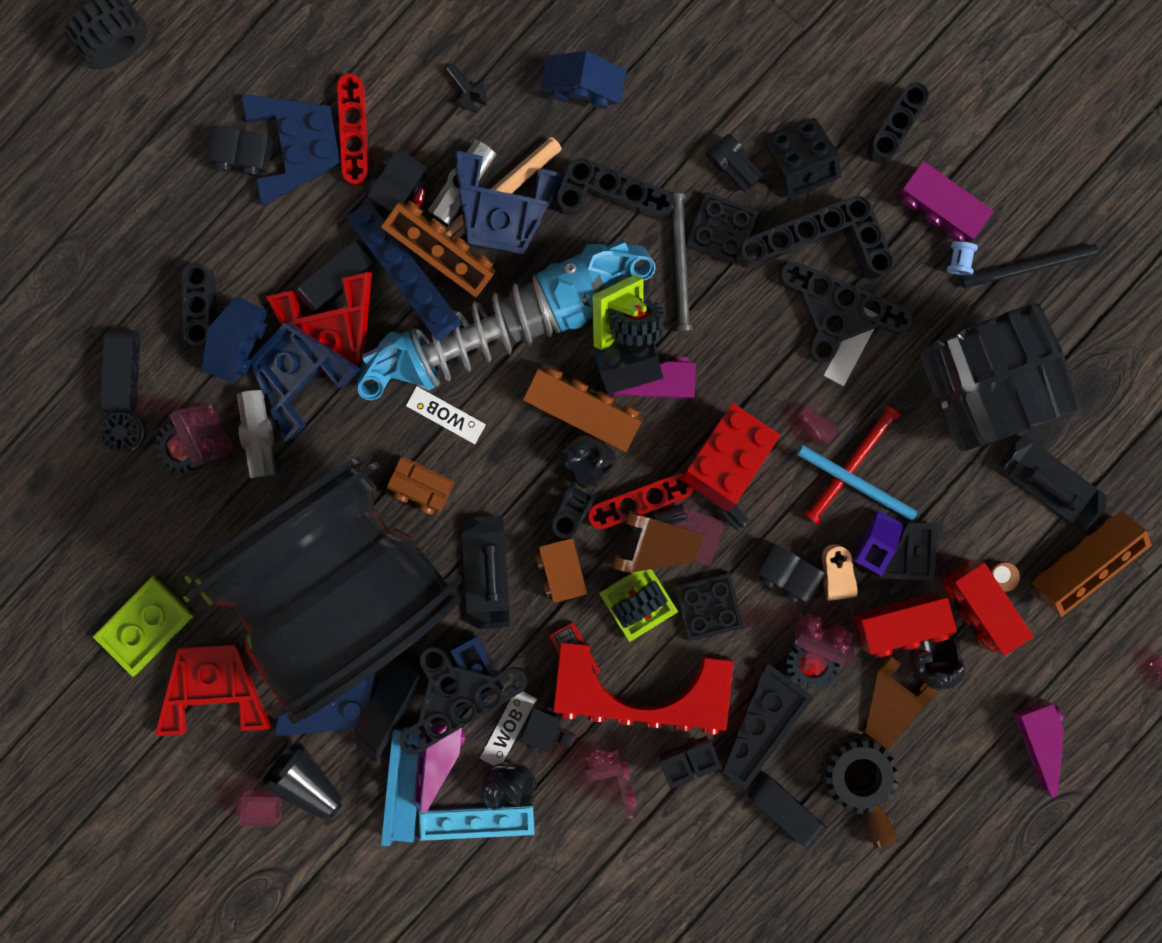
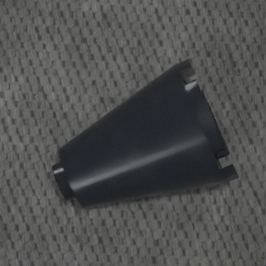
M301 742L292 744L288 748L292 752L285 757L281 755L263 778L265 783L261 784L260 787L264 791L321 819H325L328 816L330 818L334 817L342 806L340 803L341 795Z

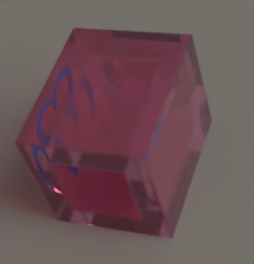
M248 790L237 801L236 814L240 817V826H276L281 820L282 799L266 791Z

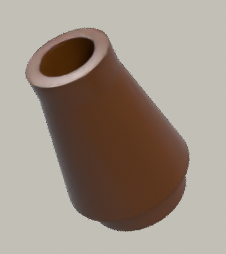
M877 805L874 807L875 812L872 813L865 810L869 842L873 843L874 848L877 849L895 844L897 842L895 838L897 833L883 808L881 809Z

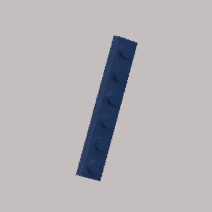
M370 201L346 216L350 225L437 341L462 325L459 318L402 243L381 228L385 221Z

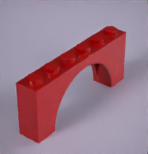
M561 640L554 712L559 713V717L575 719L576 715L588 716V720L595 722H604L605 718L616 719V723L623 725H633V721L645 722L644 726L661 728L662 724L673 725L675 730L690 731V727L702 728L701 732L718 734L719 730H727L734 661L727 657L702 655L701 664L695 678L677 697L657 705H635L612 695L594 675L590 662V643L585 642L582 645L567 643V641Z

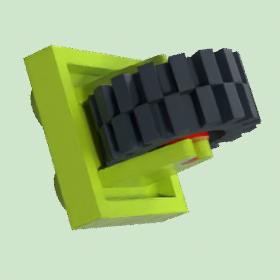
M633 275L593 295L594 347L604 350L618 342L623 344L625 341L629 346H632L633 343H637V346H642L643 342L649 345L652 344V340L657 342L659 337L663 336L662 306L659 307L657 302L652 304V300L647 299L643 302L642 277Z
M652 569L630 573L599 592L629 642L678 612Z

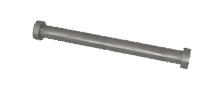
M675 193L671 195L674 199L672 216L678 310L676 332L693 331V325H690L683 208L686 194Z

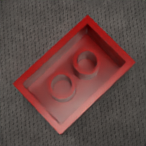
M732 403L723 413L680 480L727 512L736 505L781 435L735 403Z
M967 560L941 578L945 584L942 587L944 593L951 601L955 600L961 608L958 611L960 617L967 625L971 624L977 632L974 637L983 649L987 648L992 653L995 652L1006 656L1034 637L985 562Z
M935 593L851 615L859 647L871 655L875 654V657L892 654V649L902 646L904 650L914 649L921 646V641L929 639L932 642L944 641L949 639L948 634L957 632L948 598Z

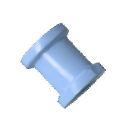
M952 242L953 255L951 265L947 267V272L963 276L973 275L974 270L971 268L973 254L977 251L978 246L968 242Z

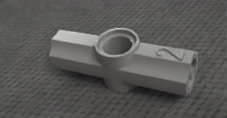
M475 139L467 153L483 156L480 180L495 158L496 153L490 147ZM456 168L450 172L447 183L428 210L431 215L448 226L461 209L459 188L455 187V182L458 179Z
M262 390L238 393L237 400L241 419L239 438L243 449L246 450L250 478L276 475L272 451L274 433L270 420H267Z

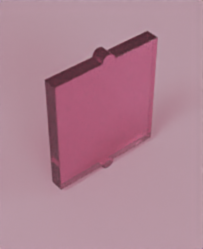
M684 508L683 512L677 513L675 516L686 512L688 521L674 525L704 534L696 562L711 566L717 547L721 546L719 540L725 522Z

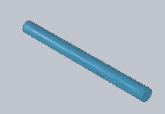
M800 445L796 455L912 521L916 517L917 511L806 446Z

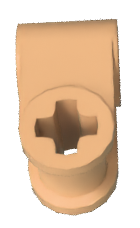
M838 544L828 545L822 552L823 572L825 573L823 583L827 601L857 597V584L853 572L851 553ZM836 551L843 556L842 559L838 560L837 565L830 561L831 558L835 557Z

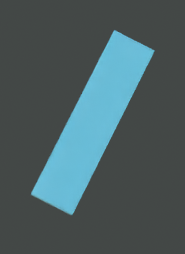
M533 804L521 806L504 805L503 808L497 810L484 806L428 809L427 812L419 811L420 841L534 835Z

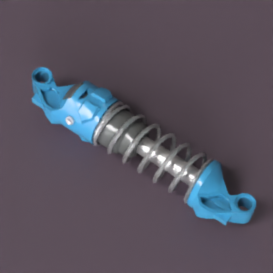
M624 239L609 246L587 244L581 254L561 263L550 264L545 270L536 273L537 276L533 275V282L524 286L514 283L513 290L509 292L508 296L503 298L500 294L494 292L492 301L495 314L489 316L480 303L474 301L472 314L475 323L469 325L460 312L453 310L465 328L459 330L458 327L453 333L447 334L438 341L432 335L433 342L430 343L426 336L415 328L403 333L390 332L376 349L362 354L364 363L356 374L358 393L366 400H375L382 395L385 386L391 378L413 383L430 391L436 388L435 386H439L440 383L435 369L436 365L439 367L445 380L450 382L451 376L446 361L458 357L465 371L470 373L471 365L466 352L477 348L485 362L490 364L491 355L487 343L495 339L498 340L505 353L510 355L512 351L510 341L517 343L523 340L526 345L531 346L533 338L542 334L551 337L552 330L560 333V330L563 332L568 329H578L586 321L593 319L594 294L617 284L622 276L631 277L637 275L642 277L643 281L649 279L655 272V262L646 248L638 245H626ZM645 259L642 265L634 266L637 261ZM478 310L484 317V319L481 321L478 315ZM367 380L376 381L375 383L370 385L364 384V382Z

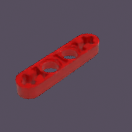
M348 73L340 77L337 84L341 165L343 177L348 184L359 187L367 183L370 175L365 87L357 75ZM349 82H353L358 87L353 90V98L356 102H350V95L344 89L349 87ZM356 109L360 112V119L353 124L346 122L345 114L347 111ZM353 137H358L362 141L361 148L356 152H351L347 149V142ZM348 157L357 159V166L360 171H363L362 174H358V179L356 180L349 174V172L354 170V162L351 159L347 160Z
M683 473L676 474L596 504L589 511V521L595 528L605 529L626 521L628 515L620 510V502L625 498L633 499L636 503V510L634 512L643 515L691 496L694 489L688 486L685 488V494H681L680 491L672 492L671 495L674 498L668 500L667 491L662 484L668 482V488L677 485L676 479L681 478ZM651 488L661 490L663 498L660 503L653 505L648 502L646 495ZM615 502V509L621 517L620 519L614 520L613 514L606 518L607 523L601 524L600 521H594L593 516L597 514L596 509L601 508L603 512L611 510L609 504Z

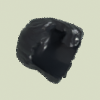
M578 434L563 445L560 459L563 467L572 472L574 481L577 482L578 486L586 489L588 486L597 485L604 478V475L608 474L614 467L616 456L599 438L591 434Z
M949 636V639L940 642H932L931 639L921 641L920 647L911 650L910 658L918 676L932 689L953 688L964 678L965 664L961 658L958 637Z
M498 763L490 768L485 776L481 791L482 799L493 810L503 808L507 800L510 804L521 806L532 801V794L537 787V782L532 772L524 765Z

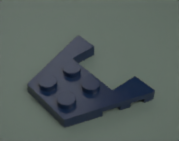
M247 94L242 95L245 117L248 123L274 118L277 121L286 173L257 179L260 200L263 206L273 203V200L284 194L288 195L308 181L311 182L341 165L333 111L330 106Z
M455 151L466 242L524 254L541 223L540 220L544 212L553 201L557 188L562 184L565 174L538 169L533 198L478 187L483 156Z
M291 322L284 323L250 359L262 392L267 394L272 405L270 411L273 419L278 420L282 433H280V436L284 443L292 441L306 426L289 404V401L321 368L324 369L338 388L345 387L360 371L358 366Z
M377 671L329 705L293 724L287 718L288 713L278 717L274 736L355 728L371 700Z

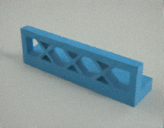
M397 724L392 733L381 846H390L392 841L413 842L415 837L417 808L413 804L418 754L411 755L405 753L399 744L401 734L411 725ZM409 733V739L406 741L407 744H414L418 747L420 734L413 736Z

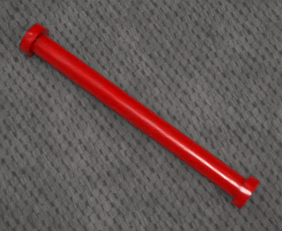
M886 405L883 409L884 414L842 468L853 473L893 420H897L900 414L892 407ZM835 477L810 511L806 510L804 515L815 524H818L820 515L845 482Z

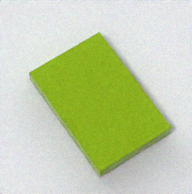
M152 576L93 638L134 677L196 615L157 576Z

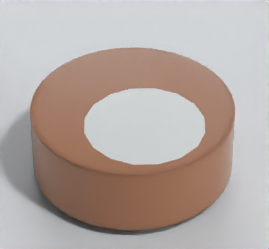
M1000 562L990 569L1003 591H1011L1018 585L1020 574L1014 565Z

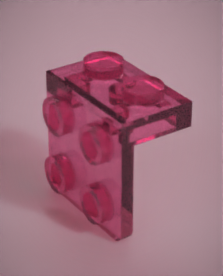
M606 750L592 752L589 758H585V772L588 782L617 776L627 819H633V810L638 809L633 785L627 786L626 782L631 781L626 757L620 759L619 750L607 753Z

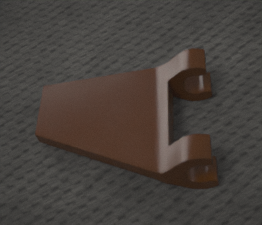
M633 511L628 512L626 524L641 528V532L632 559L615 554L612 564L613 568L633 573L696 562L704 534Z
M891 654L883 659L877 669L865 727V733L888 750L919 711L937 694V691L929 687L925 682L922 683L917 693L914 694L894 679L891 675L898 669L901 663Z

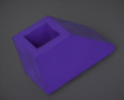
M877 510L852 555V561L872 573L882 576L897 549L904 524Z

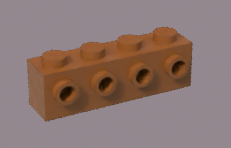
M404 201L399 202L381 228L477 298L496 271L492 268L493 262L482 254H479L478 257L468 250L470 245L458 236L454 239L445 233L447 228L433 218L431 221L421 215L423 210L413 202L408 201L407 204Z
M548 365L547 368L541 367L537 370L523 399L524 401L627 452L644 419L639 416V410L627 404L621 407L613 403L614 398L601 391L596 394L588 390L589 385L578 379L573 378L570 381L562 377L563 372L555 367Z
M1123 511L1114 517H1110L1104 522L1102 527L1092 535L1086 536L1077 547L1063 554L1057 563L1048 570L1042 571L1036 577L1032 584L1038 597L1062 618L1151 547L1148 532Z

